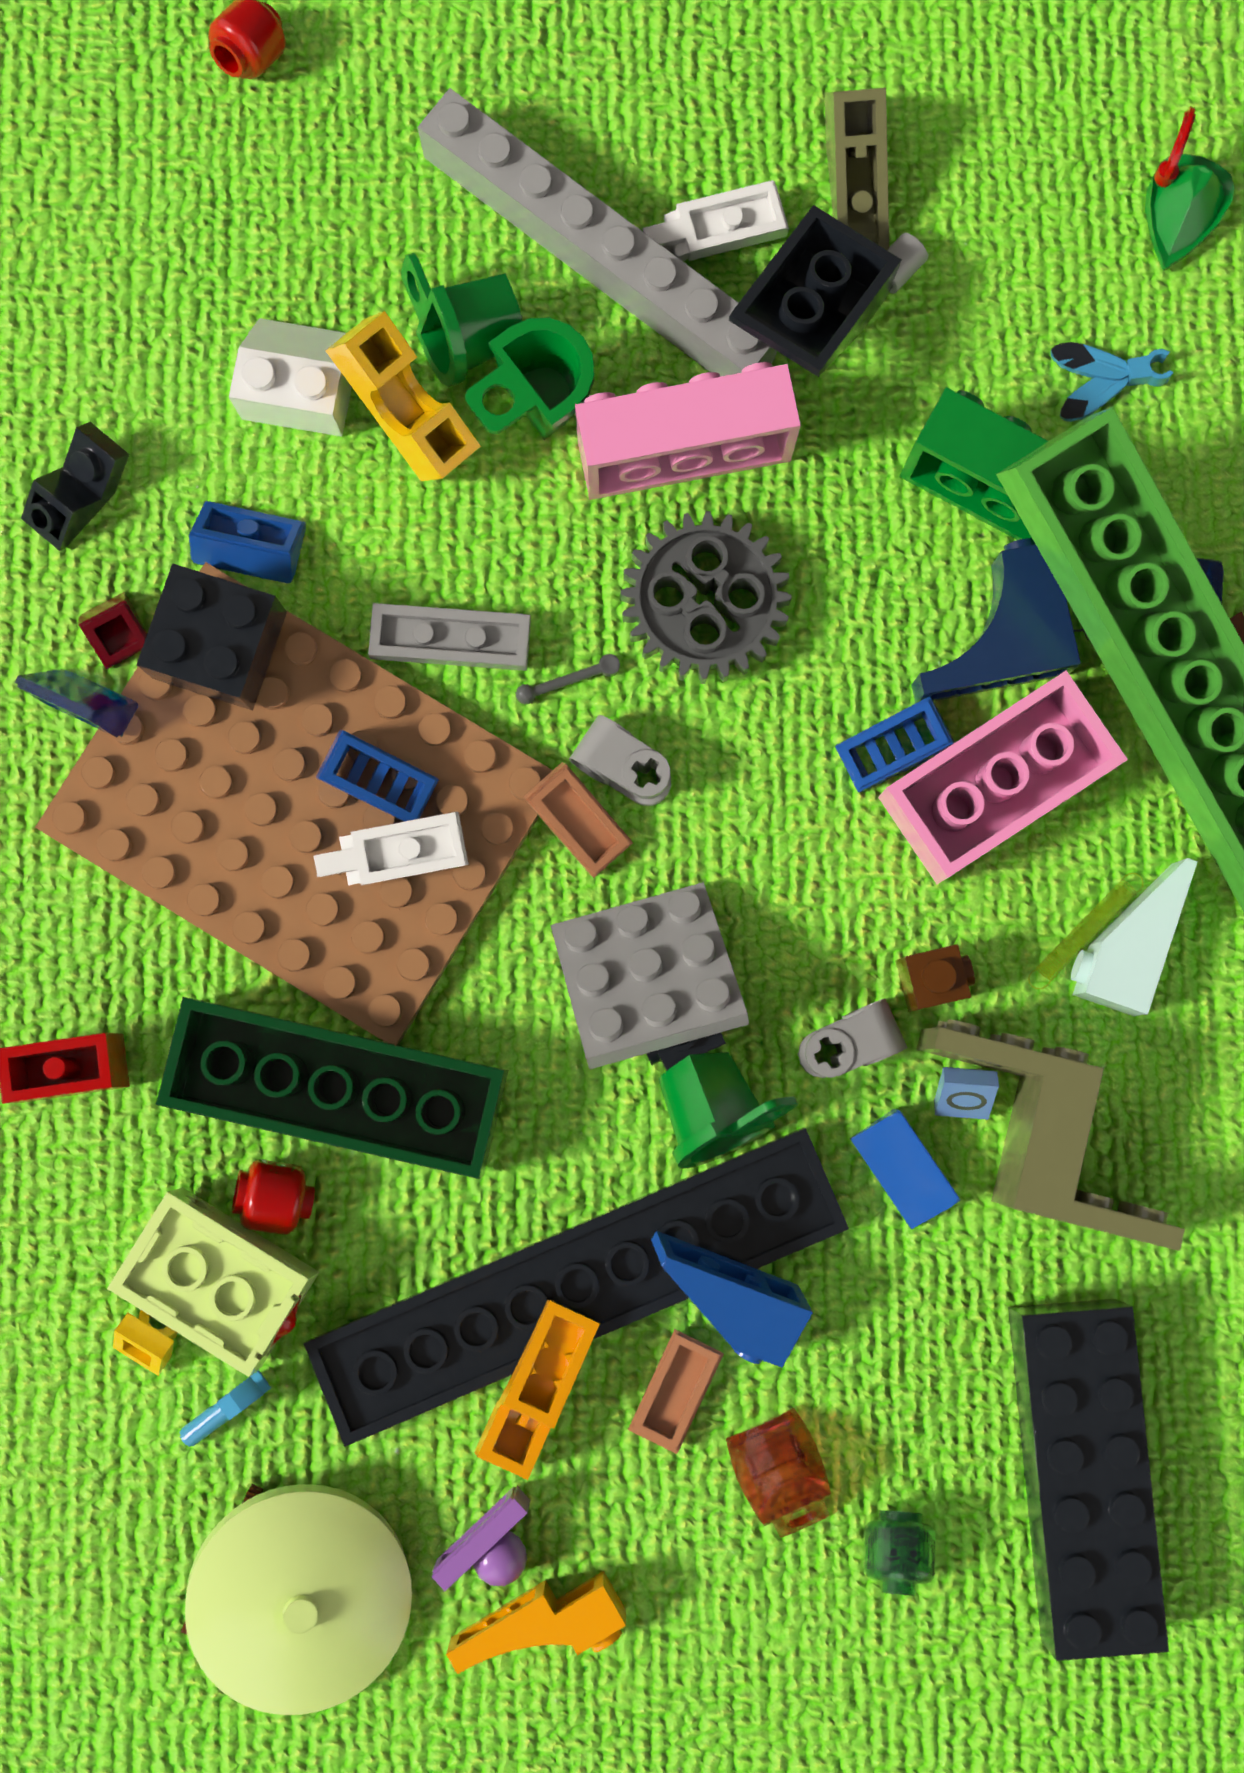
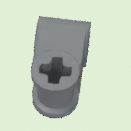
M603 715L596 717L569 758L571 763L588 776L602 784L609 785L642 806H653L662 802L668 796L671 788L670 766L667 759L659 752L636 739L625 728ZM651 768L655 769L658 784L655 785L648 782L643 788L639 787L636 773L639 771L647 774Z
M884 998L842 1016V1019L811 1032L801 1042L798 1057L801 1066L810 1075L820 1078H831L845 1074L860 1066H867L888 1058L908 1047L887 1000ZM820 1040H822L824 1045L834 1044L837 1049V1053L830 1057L833 1065L831 1067L827 1062L818 1063L815 1060L814 1054L821 1050Z

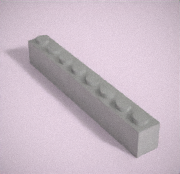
M451 88L447 90L418 125L423 155L426 160L709 372H716L720 376L741 373L745 367L755 363H772L774 361L776 350L728 321L731 312L738 302Z

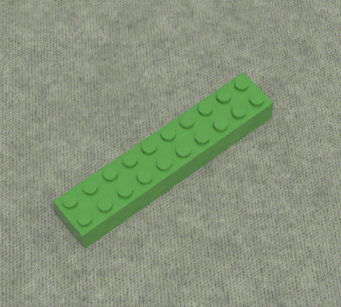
M1111 407L1088 416L996 475L1244 912V644L1114 408Z

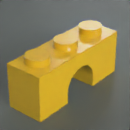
M385 311L365 318L325 350L421 481L443 479L481 447L451 403H439L419 384L410 366V363L417 358V355Z

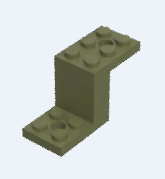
M950 1019L947 1022L938 1021L937 1027L921 1029L917 1046L919 1051L1020 1076L991 1201L1043 1217L1177 1251L1181 1250L1185 1229L1166 1224L1169 1213L1124 1201H1119L1118 1210L1116 1211L1112 1210L1114 1199L1077 1190L1104 1068L1087 1064L1089 1054L1063 1047H1055V1049L1043 1047L1042 1052L1034 1051V1040L1007 1033H1002L1001 1036L991 1034L990 1039L979 1037L981 1027Z

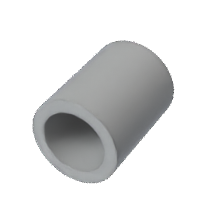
M903 233L887 249V251L902 259L889 293H896L928 260V253L923 244L909 233Z

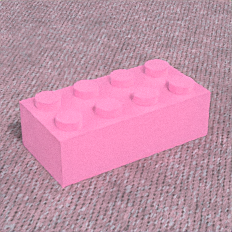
M769 362L755 363L745 367L741 373L720 376L716 372L702 373L691 378L689 383L669 387L668 384L663 382L650 383L640 387L637 393L616 396L610 392L598 393L586 398L584 403L575 404L578 446L589 500L791 462L801 426L788 364L773 366Z
M1066 670L888 786L878 798L936 884H939L1128 759Z

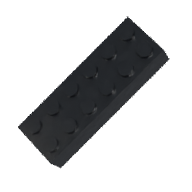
M1102 1299L1008 1307L1041 1641L1056 1661L1169 1652L1133 1306L1117 1299Z

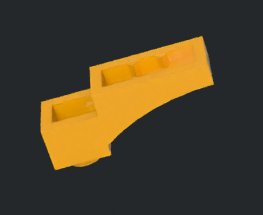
M547 1300L527 1346L499 1401L497 1400L474 1451L477 1457L526 1480L529 1479L550 1429L555 1428L600 1323Z
M604 1571L556 1599L547 1581L544 1580L452 1636L446 1655L456 1673L459 1674L492 1657L533 1646L572 1645L577 1655L590 1647L594 1652H599L612 1645L622 1635L620 1629L626 1626V1609Z

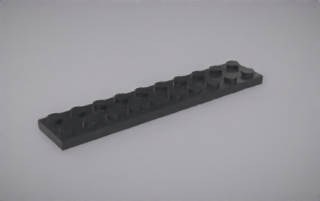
M803 1127L311 1338L303 1344L344 1447L512 1375L547 1300L600 1323L594 1339L688 1299L689 1297L661 1266L652 1243V1238L656 1231L758 1269L846 1231L849 1227L808 1132Z

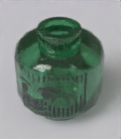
M879 1510V1519L869 1521L864 1529V1573L870 1579L882 1581V1593L915 1596L916 1584L930 1583L936 1574V1531L929 1524L923 1523V1514Z

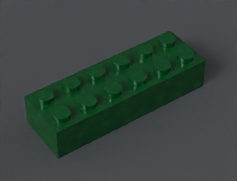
M183 997L156 1105L480 1179L485 1174L508 1070L199 999Z

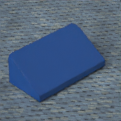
M205 501L189 534L191 559L199 565H204L207 562L218 569L283 583H291L297 568L306 531V522Z
M891 1110L850 1138L910 1229L917 1227L960 1202V1198L900 1110Z

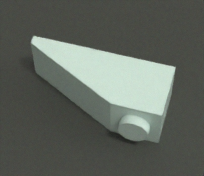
M1186 858L1171 864L1088 946L1087 951L1081 950L1071 972V980L1077 982L1073 992L1074 996L1131 1016L1148 1015L1198 861Z

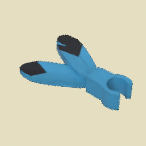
M1068 342L1055 345L1051 349V357L1061 368L1093 378L1066 399L1060 411L1061 419L1071 422L1086 418L1114 398L1126 385L1149 384L1151 386H1162L1166 384L1173 375V372L1169 370L1164 374L1155 373L1150 363H1163L1170 351L1157 349L1147 356L1131 358L1126 362L1113 354L1080 343Z

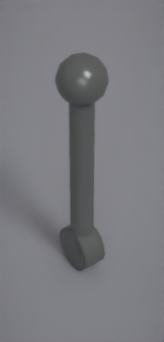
M606 654L600 659L599 664L533 687L528 684H522L516 690V699L521 704L526 705L532 703L538 695L599 674L608 677L614 676L620 668L619 659L615 655Z

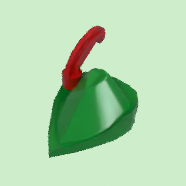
M1191 106L1184 113L1183 121L1170 156L1160 163L1146 189L1145 213L1154 251L1163 271L1184 259L1213 233L1231 205L1235 185L1231 174L1222 166L1204 157L1182 154L1196 116L1194 114L1195 108Z

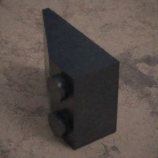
M813 205L731 312L728 321L819 377L861 334L889 294L902 259Z

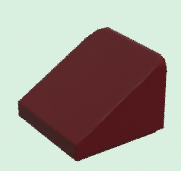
M125 592L79 616V627L106 669L142 650L147 632Z

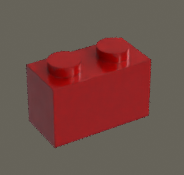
M99 1033L0 1048L2 1104L24 1103L130 1087L124 1034Z

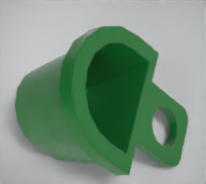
M410 253L405 256L401 268V277L419 319L416 334L425 356L442 384L447 387L460 384L466 379L467 371L495 357L489 348L488 342L509 327L522 322L521 311L508 277L504 273L446 288L444 285L430 288L417 255Z
M550 317L528 318L509 327L488 342L490 350L494 353L498 368L470 387L465 394L467 405L489 433L499 434L526 416L545 440L565 426L576 413L575 404L584 403V400L589 397L595 381L593 354L585 338L571 325ZM495 387L505 388L514 400L512 408L502 415L490 413L483 405L485 394Z
M729 1052L688 1055L669 1068L658 1079L678 1143L672 1154L679 1169H688L709 1163L744 1147L775 1128L776 1126L773 1121L798 1106L794 1096L775 1098L760 1105Z

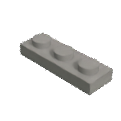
M373 603L368 655L374 660L527 671L531 616L529 614Z

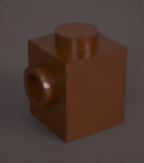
M958 944L896 960L908 1012L971 997L969 986L975 985L974 970L967 954H960Z

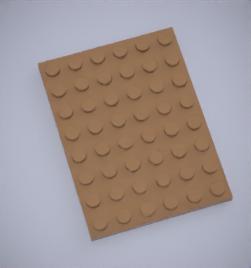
M207 562L204 563L199 571L243 585ZM287 611L253 711L152 679L138 667L35 828L384 1042L399 1045L539 818L538 814L525 801L523 796L553 770ZM340 730H344L439 779L420 819L459 812L469 865L367 885H361V883L348 885L346 872L324 877L317 876L314 855L342 850L339 837L351 835L352 831L404 822L316 779L317 773ZM351 748L349 749L337 776L346 779L359 752ZM369 758L356 784L363 789L366 788L378 761ZM389 768L376 794L377 796L385 799L398 771ZM411 777L408 778L395 805L405 809L418 783L417 780Z

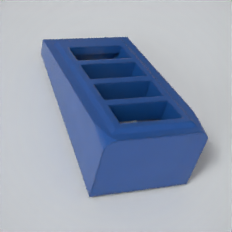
M927 697L835 745L858 793H861L930 760L953 745L955 741L932 698ZM924 718L935 740L927 745L915 724V721ZM902 727L905 728L916 750L908 755L895 733L896 730ZM883 736L896 761L889 765L875 741ZM864 745L877 768V771L869 775L856 751L857 748Z
M340 730L336 735L316 776V779L404 822L420 819L439 780L435 776L344 730ZM351 748L359 753L346 779L337 776V773ZM369 758L378 761V764L366 788L363 789L356 784ZM389 768L398 771L385 799L376 794ZM411 777L417 780L418 783L405 809L395 804L408 778Z

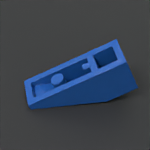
M656 1231L652 1238V1243L661 1266L723 1336L733 1350L741 1358L751 1363L759 1364L765 1361L783 1367L813 1313L799 1285Z

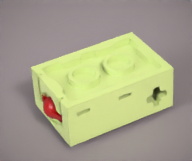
M185 1188L168 1191L107 1289L250 1377L263 1366L277 1341L294 1329L297 1321L298 1307L318 1276L319 1271L256 1232L245 1229L241 1223Z

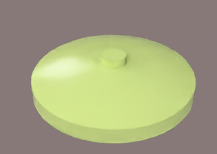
M298 1484L272 1489L256 1495L228 1513L215 1526L200 1547L189 1574L185 1602L186 1630L193 1654L201 1669L219 1690L240 1704L257 1711L278 1715H302L319 1712L339 1705L368 1687L384 1671L404 1638L412 1602L411 1578L407 1559L396 1533L385 1518L367 1502L353 1494L329 1486Z

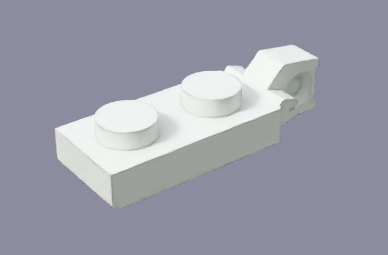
M773 180L676 204L675 211L664 215V223L643 228L645 234L681 261H686L687 259L691 261L787 237L789 230L777 186Z
M459 812L352 831L351 835L339 837L342 850L314 855L318 877L346 872L348 885L358 883L367 885L469 865Z

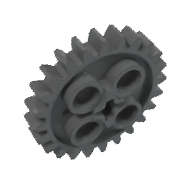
M710 511L705 512L702 525L695 526L688 513L684 514L682 529L678 531L669 521L663 522L664 539L661 540L655 535L648 533L645 543L650 552L647 553L634 549L632 552V560L640 569L627 568L624 570V580L635 587L621 590V601L634 604V606L622 612L623 622L639 623L630 632L631 642L647 639L648 642L643 649L642 657L647 659L656 653L661 654L659 671L662 673L673 663L678 664L679 680L681 681L687 677L690 669H697L700 683L705 684L709 670L716 669L722 682H725L728 679L729 666L733 664L743 675L746 674L749 669L748 655L760 662H763L766 658L767 653L761 642L773 646L778 644L780 636L770 626L785 627L789 616L776 609L789 606L792 598L791 594L777 591V589L785 586L789 580V573H773V570L780 564L781 554L776 553L765 556L763 553L768 545L769 538L764 536L753 543L749 540L752 524L747 523L739 532L733 531L732 515L729 514L725 517L721 526L713 525ZM708 552L714 554L719 559L720 565L712 571H703L695 566L692 559L699 553ZM675 564L680 565L686 571L690 581L678 572H674L672 566ZM672 587L681 593L683 599L675 606L666 607L659 604L654 595L661 588ZM737 589L748 590L756 598V604L747 609L737 608L729 600V594ZM697 590L703 595L708 594L710 591L714 592V606L707 600L700 605L697 604ZM721 614L731 622L736 623L739 626V630L736 632L730 630ZM699 624H708L716 629L719 638L712 644H699L692 638L690 631Z

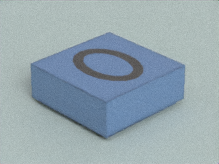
M943 1067L934 1098L935 1115L988 1120L999 1088L998 1072Z

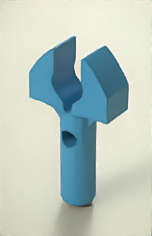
M259 1370L218 1400L215 1405L209 1407L182 1427L180 1430L182 1442L189 1447L195 1446L271 1389V1386Z

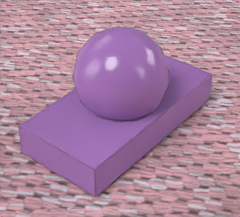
M513 1486L437 1558L432 1571V1578L444 1591L456 1582L472 1565L479 1578L491 1586H506L520 1577L526 1566V1548L521 1539L509 1530L528 1513L530 1499L518 1486L516 1488Z

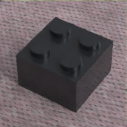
M172 563L136 665L152 679L253 711L287 611L275 595Z

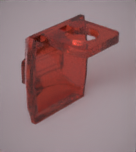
M794 1408L726 1438L737 1480L750 1506L764 1526L773 1523L778 1535L785 1537L829 1516L828 1509L823 1500L832 1496L826 1470L811 1433ZM803 1509L805 1512H808L799 1518L792 1519L794 1518L793 1514Z

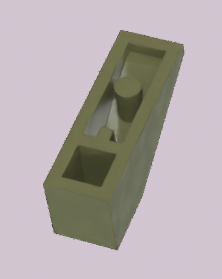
M886 88L825 93L826 150L833 217L887 250L889 248Z

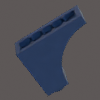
M1032 538L1020 539L1006 544L1004 551H1001L992 563V605L983 632L977 642L959 658L942 667L920 673L911 684L915 704L927 697L932 698L933 701L1052 679L1066 670L1070 674L1081 664L1066 597Z

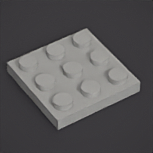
M704 882L550 925L589 1069L749 1025L748 1013Z

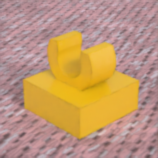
M140 1310L139 1318L127 1313L114 1330L113 1348L159 1376L171 1359L174 1346L173 1339L178 1333L168 1326L163 1329L152 1327L149 1323L152 1316Z

